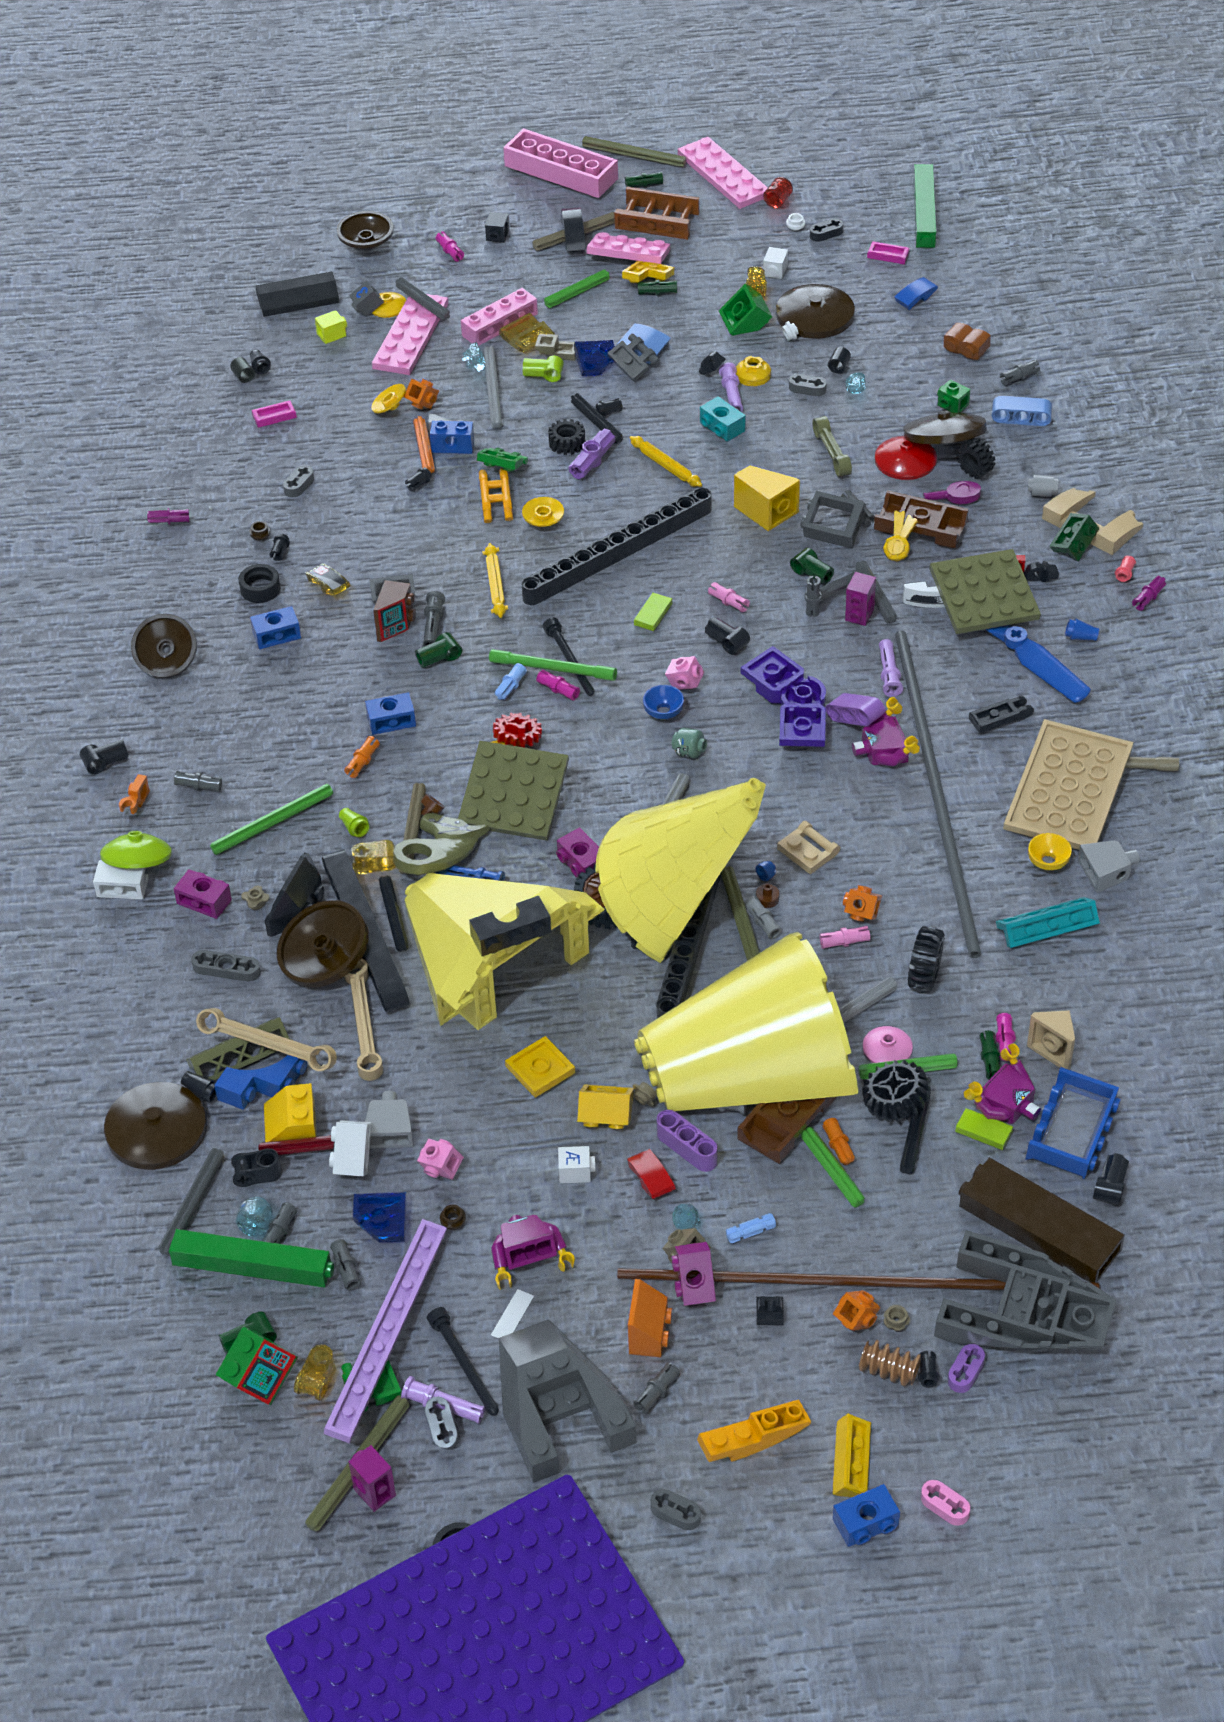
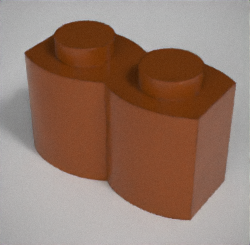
M957 322L944 335V348L950 352L961 353L969 359L978 360L990 347L991 335L984 330L973 329L967 324Z

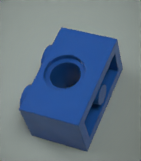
M432 420L430 430L432 453L472 454L474 446L473 422Z
M292 606L250 617L252 633L259 650L301 639L299 622Z
M409 692L365 701L367 719L372 735L416 727L415 712Z
M884 1484L833 1505V1521L848 1547L855 1544L862 1545L868 1542L871 1537L880 1533L888 1534L899 1526L900 1511ZM863 1516H870V1517H872L873 1519H871V1520H865V1519H863L862 1517H863Z

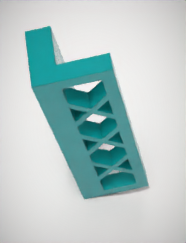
M1086 897L996 921L997 928L1004 930L1007 947L1009 948L1100 923L1095 900Z

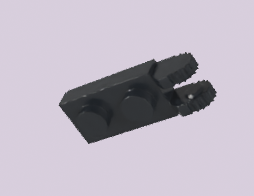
M1021 695L969 713V720L977 731L982 733L1018 719H1026L1034 713V708L1031 705H1026L1027 699Z

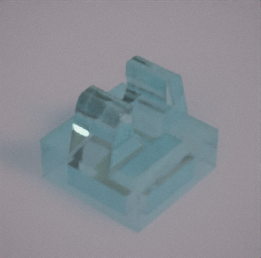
M478 343L469 344L470 348L462 353L463 361L470 359L466 361L467 369L477 368L478 371L484 370V355Z

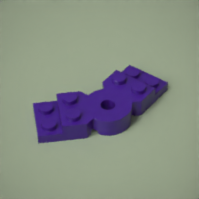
M774 646L741 667L740 674L756 685L757 693L770 703L781 704L779 746L825 747L826 688L820 680L812 676H808V679L804 678V668Z

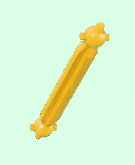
M630 436L633 447L640 448L642 453L681 480L687 481L691 487H702L699 476L692 475L689 469L651 443L644 441L642 437Z
M489 543L482 553L487 556L486 565L492 604L494 605L491 613H495L499 618H502L506 610H508V605H504L505 599L499 559L496 555L500 550L499 547L496 548Z

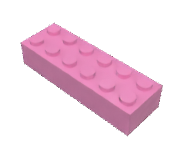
M524 128L503 147L506 167L599 198L618 180V160Z

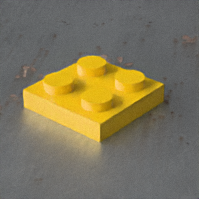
M546 1036L505 1060L506 1068L535 1098L575 1074V1066Z

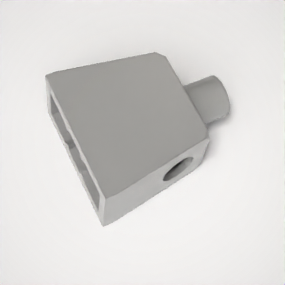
M1116 840L1080 845L1078 862L1096 893L1128 880L1131 865L1137 864L1140 861L1136 849L1125 852Z
M394 1091L383 1092L382 1100L370 1102L365 1122L371 1123L370 1149L413 1147L406 1100H397V1093Z

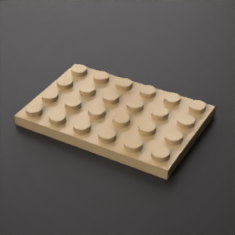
M1044 719L1006 816L1003 829L1030 837H1035L1042 833L1058 834L1070 843L1071 848L1080 850V845L1098 843L1133 749V742Z

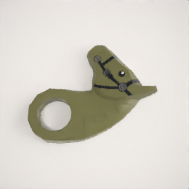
M435 813L425 814L420 821V828L434 835L435 839L416 838L403 840L395 846L393 862L397 869L416 875L447 869L466 858L477 845L478 838L486 834L490 827L487 824L468 825L461 819L449 818ZM420 853L428 856V858L413 860L405 855Z

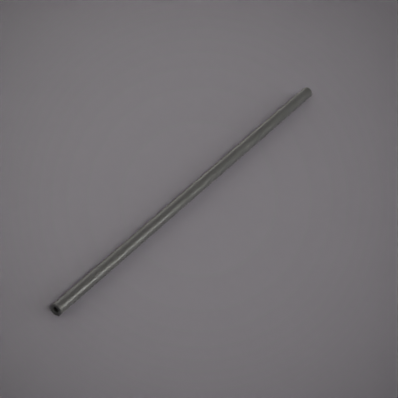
M898 631L895 634L967 949L969 957L978 958L981 955L910 648L906 632Z

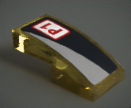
M323 563L306 573L308 581L319 584L323 593L332 596L351 586L350 582L339 572Z

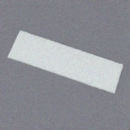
M517 1289L491 1335L500 1338L513 1333L534 1295Z

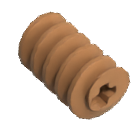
M868 1340L862 1352L859 1370L864 1372L869 1367V1372L873 1376L880 1370V1377L882 1379H885L890 1374L891 1382L895 1383L900 1378L902 1386H907L910 1381L912 1386L919 1370L921 1355L918 1354L912 1361L910 1360V1351H907L901 1357L899 1347L893 1353H890V1344L887 1343L881 1350L879 1349V1340H876L872 1346L869 1345Z

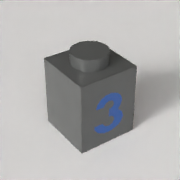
M367 280L349 295L353 301L351 305L357 313L362 312L366 317L384 303L378 291Z

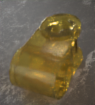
M749 267L746 284L761 293L762 297H765L767 289L765 270L760 267Z
M381 840L354 845L351 851L354 857L352 865L354 871L359 874H366L377 871H390L396 868L393 862L394 843L390 840Z
M321 1344L316 1345L310 1350L302 1369L295 1379V1393L300 1394L303 1392L315 1396V1399L319 1401L324 1398L328 1385L336 1371L335 1360L330 1347ZM322 1360H327V1362L323 1364H318V1362Z

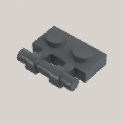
M632 333L628 336L630 344L627 345L622 340L608 352V356L635 382L649 370L646 364L647 361L656 365L660 359L651 348L649 349L640 337ZM639 350L642 355L638 356L634 351Z

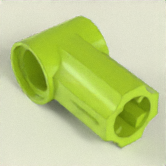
M555 355L548 357L547 360L524 358L523 375L544 377L549 382H557L561 378L564 362Z

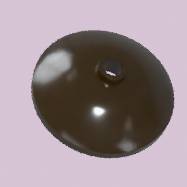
M375 211L352 213L344 217L337 225L339 240L355 249L378 247L387 242L394 232L392 220L385 214Z
M163 613L147 618L137 627L131 640V653L135 663L143 672L156 678H169L182 673L192 663L197 651V639L192 627L183 618L173 614ZM166 647L171 648L168 653H164Z

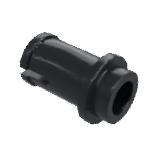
M617 398L605 402L601 400L599 403H596L595 408L602 416H606L608 413L622 411L623 405L621 399Z
M425 467L419 468L416 474L405 481V484H408L406 487L413 492L423 483H428L432 474Z
M278 534L273 539L274 545L270 552V557L274 556L273 560L275 561L283 559L284 552L290 545L289 537L285 534Z
M922 1351L919 1354L921 1355L918 1381L923 1387L931 1388L936 1386L940 1379V1375L936 1370V1354L931 1351L930 1359H928V1351Z

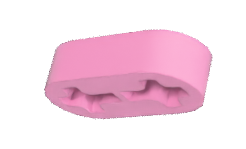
M930 1480L923 1485L921 1501L925 1507L952 1525L959 1526L968 1521L970 1504L964 1497L938 1480ZM935 1491L939 1492V1497H929V1492L932 1494L935 1493ZM959 1507L962 1508V1513H952V1508L955 1510Z

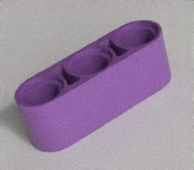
M843 693L826 705V713L835 722L869 726L884 715L885 707L876 697Z
M661 1111L656 1119L658 1139L698 1170L708 1172L715 1169L717 1166L716 1142L675 1111Z

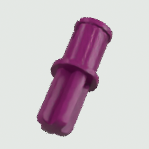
M167 508V510L148 511L147 521L148 523H168V525H171V522H189V509L170 510V508Z
M1159 575L1156 576L1148 585L1142 588V592L1133 599L1132 605L1135 606L1139 602L1136 609L1142 611L1151 600L1157 598L1158 593L1166 585V579Z

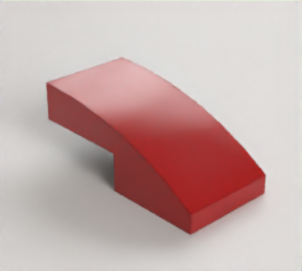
M650 1149L627 1158L629 1168L638 1176L641 1187L652 1199L675 1190V1185L666 1169Z

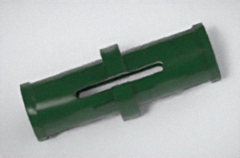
M662 171L650 174L643 172L641 175L625 176L626 187L643 186V188H646L647 185L663 184Z
M658 279L654 282H638V294L656 293V295H660V293H677V280L660 281Z
M987 1030L985 1031L986 1038L983 1032L979 1035L982 1047L980 1056L985 1064L986 1078L990 1080L1000 1070L999 1056L1001 1055L1000 1050L997 1049L995 1033Z

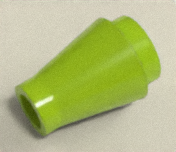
M343 808L340 811L339 818L351 836L362 837L368 832L369 823L366 817L351 811L349 808Z

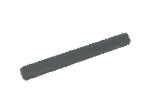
M213 1148L210 1151L158 1246L161 1254L170 1256L169 1248L176 1229L185 1230L224 1159V1152L221 1149Z

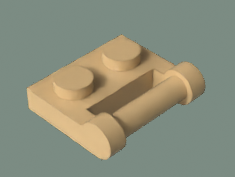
M803 821L795 831L777 843V849L810 875L834 858L841 849L835 842L831 843L815 831L807 821ZM807 835L823 847L825 851L821 852L803 837Z

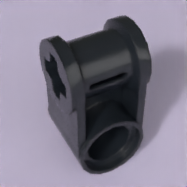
M273 1149L238 1153L231 1158V1165L235 1171L233 1183L238 1187L274 1182L282 1175L278 1154Z

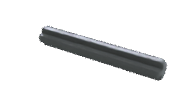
M400 277L395 281L398 289L441 320L445 321L447 318H450V311L406 279Z
M863 560L856 563V571L867 567L871 576H874L866 561ZM876 580L875 604L885 622H895L896 613Z

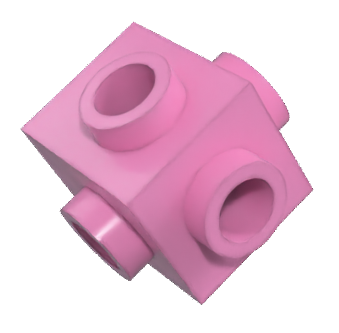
M695 656L672 659L665 675L673 687L679 690L693 689L698 687L704 671Z
M428 1139L420 1152L417 1162L424 1168V1173L433 1178L442 1176L453 1180L464 1157L450 1142L439 1139V1141Z

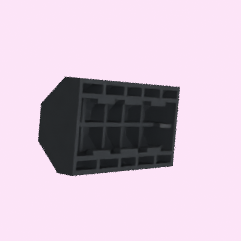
M332 271L256 285V294L263 317L340 303Z

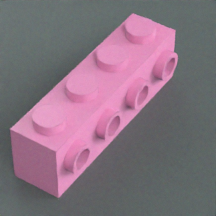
M523 288L462 319V336L476 347L537 315V298Z

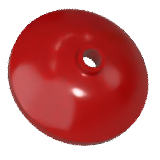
M896 436L884 441L877 447L875 452L877 468L885 475L900 480L922 478L933 471L937 462L936 451L930 444L910 442L904 436Z

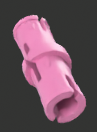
M713 582L711 586L716 590L710 587L708 589L709 595L722 600V603L726 606L731 605L740 612L747 610L743 605L749 607L750 601L737 595L731 588L726 589L717 582Z
M868 926L854 929L840 928L841 931L819 935L822 949L841 945L847 947L852 943L870 941Z

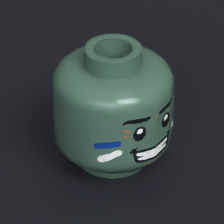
M684 727L674 733L672 748L680 757L696 759L702 752H705L707 740L704 739L702 731Z

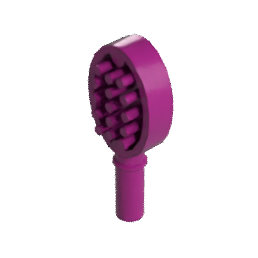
M958 481L950 484L945 491L923 493V498L928 500L947 499L955 504H968L980 498L981 486L972 481Z

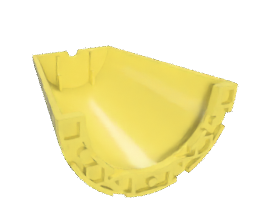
M795 932L785 936L638 1031V1039H634L636 1051L638 1054L642 1053L643 1067L645 1070H650L648 1074L651 1085L653 1087L657 1086L656 1094L660 1103L664 1102L667 1110L684 1111L858 1094L855 1068L850 1064L847 1056L851 1054V1049L833 991L828 993L826 987L827 976L815 951L807 939L800 941L802 939L801 933Z

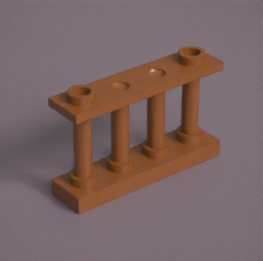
M626 187L627 207L625 210L616 208L614 212L615 229L688 240L690 236V219L688 217L690 214L699 215V197ZM635 206L646 207L644 212L633 211ZM653 209L664 210L662 215L651 214ZM672 211L682 213L680 218L670 217Z

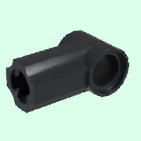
M712 617L705 627V633L719 641L724 650L731 655L750 642V635L743 627L733 628L718 618Z
M123 739L101 747L90 744L83 747L80 751V757L90 774H99L106 768V765L129 757Z
M1114 1153L1107 1156L1102 1175L1098 1176L1093 1199L1119 1206L1125 1184L1123 1182L1129 1166V1161L1124 1155Z

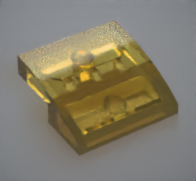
M531 313L499 329V335L507 343L523 353L535 348L539 334L555 335L544 321L539 323Z

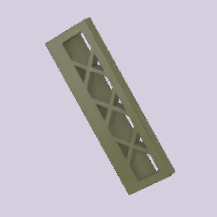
M280 1017L273 1018L254 1027L269 1033L278 1029L282 1037L289 1039ZM232 1037L187 1058L186 1061L189 1068H193L195 1074L203 1076L199 1065L206 1062L217 1065L214 1074L208 1077L216 1080L224 1072V1070L218 1072L220 1066L223 1068L230 1067L222 1064L225 1053L231 1051L239 1054L236 1064L230 1068L240 1069L276 1052V1050L268 1049L263 1051L265 1047L261 1046L258 1054L251 1056L244 1053L249 1041ZM242 1046L241 1051L235 1050L236 1048ZM243 1056L248 1058L241 1062ZM216 1057H219L218 1062H216V1061H214V1060H212V1059H214V1058H216Z

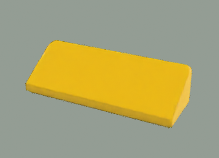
M849 1413L839 1419L836 1426L833 1495L854 1497L868 1491L871 1422Z

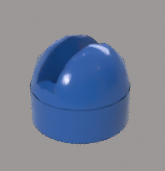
M771 861L761 862L755 867L758 877L764 882H767L776 874V866Z

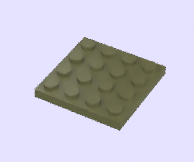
M1013 549L930 563V572L956 634L1040 619V610Z
M479 741L458 819L473 826L487 824L490 827L489 831L548 841L569 756Z

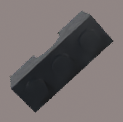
M539 895L516 903L517 918L514 921H499L493 912L469 919L470 935L482 957L552 932L551 916Z

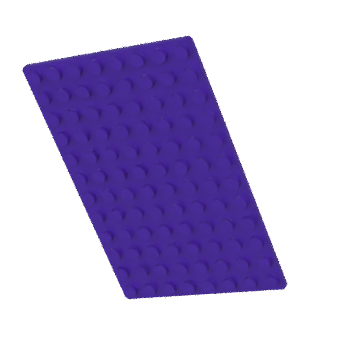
M564 1475L266 1635V1642L309 1722H587L684 1666L682 1655L570 1475Z

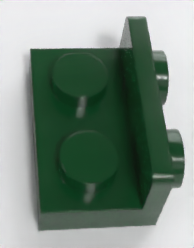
M1070 513L1049 547L1053 552L1069 553L1075 561H1079L1098 532L1099 527L1090 515Z

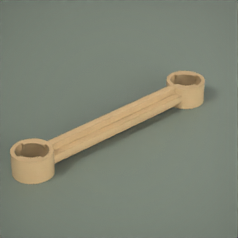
M361 958L354 968L361 970L356 972V974L348 973L344 977L346 982L351 985L361 1055L357 1059L358 1074L364 1080L373 1081L382 1075L383 1065L382 1059L375 1052L365 986V982L369 977L367 962ZM368 1063L376 1064L375 1066L371 1067L370 1070L362 1068L365 1064Z
M217 1008L202 1010L196 1019L197 1027L205 1034L222 1032L306 1060L310 1067L316 1071L332 1068L337 1060L335 1050L329 1045L311 1047L227 1019L223 1012ZM213 1013L217 1019V1025L215 1028L209 1029L205 1023V1018H208ZM324 1050L328 1054V1064L320 1066L316 1061V1055Z

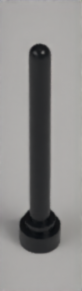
M555 617L547 619L543 623L545 633L555 639L567 662L578 663L561 634L562 625ZM575 674L586 694L592 696L595 691L585 675Z
M444 1307L435 1308L426 1318L431 1328L441 1332L491 1416L497 1415L499 1409L450 1328V1315Z

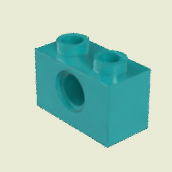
M719 396L700 406V423L728 442L745 432L746 415Z

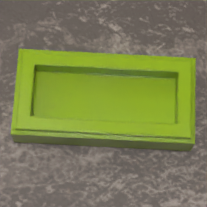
M652 592L635 617L634 625L654 631L671 607L672 598Z
M966 1108L956 1125L955 1132L1003 1150L1013 1132V1126L995 1119H987L983 1114Z

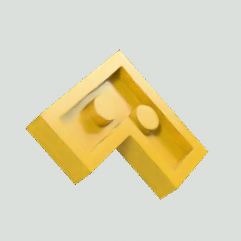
M637 261L622 271V278L629 280L631 283L641 282L646 277L666 281L674 275L675 267Z

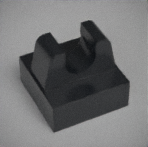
M756 1296L757 1325H784L783 1297Z

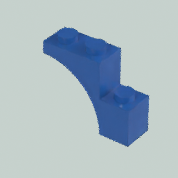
M287 1055L273 1065L255 1070H238L226 1067L214 1085L217 1100L244 1110L247 1104L254 1100L256 1092L273 1097L285 1086L295 1085L298 1077L306 1071L307 1061Z

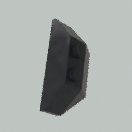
M304 852L300 856L275 899L270 913L266 916L267 936L273 937L281 934L287 924L298 913L322 899L324 887L322 886L321 876L309 853Z

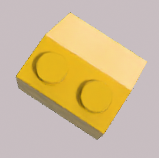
M311 1083L285 1086L264 1103L265 1142L317 1137L315 1101Z
M584 1084L579 1091L577 1122H583V1126L598 1127L599 1123L609 1124V1128L623 1129L624 1125H629L631 1120L634 1088Z

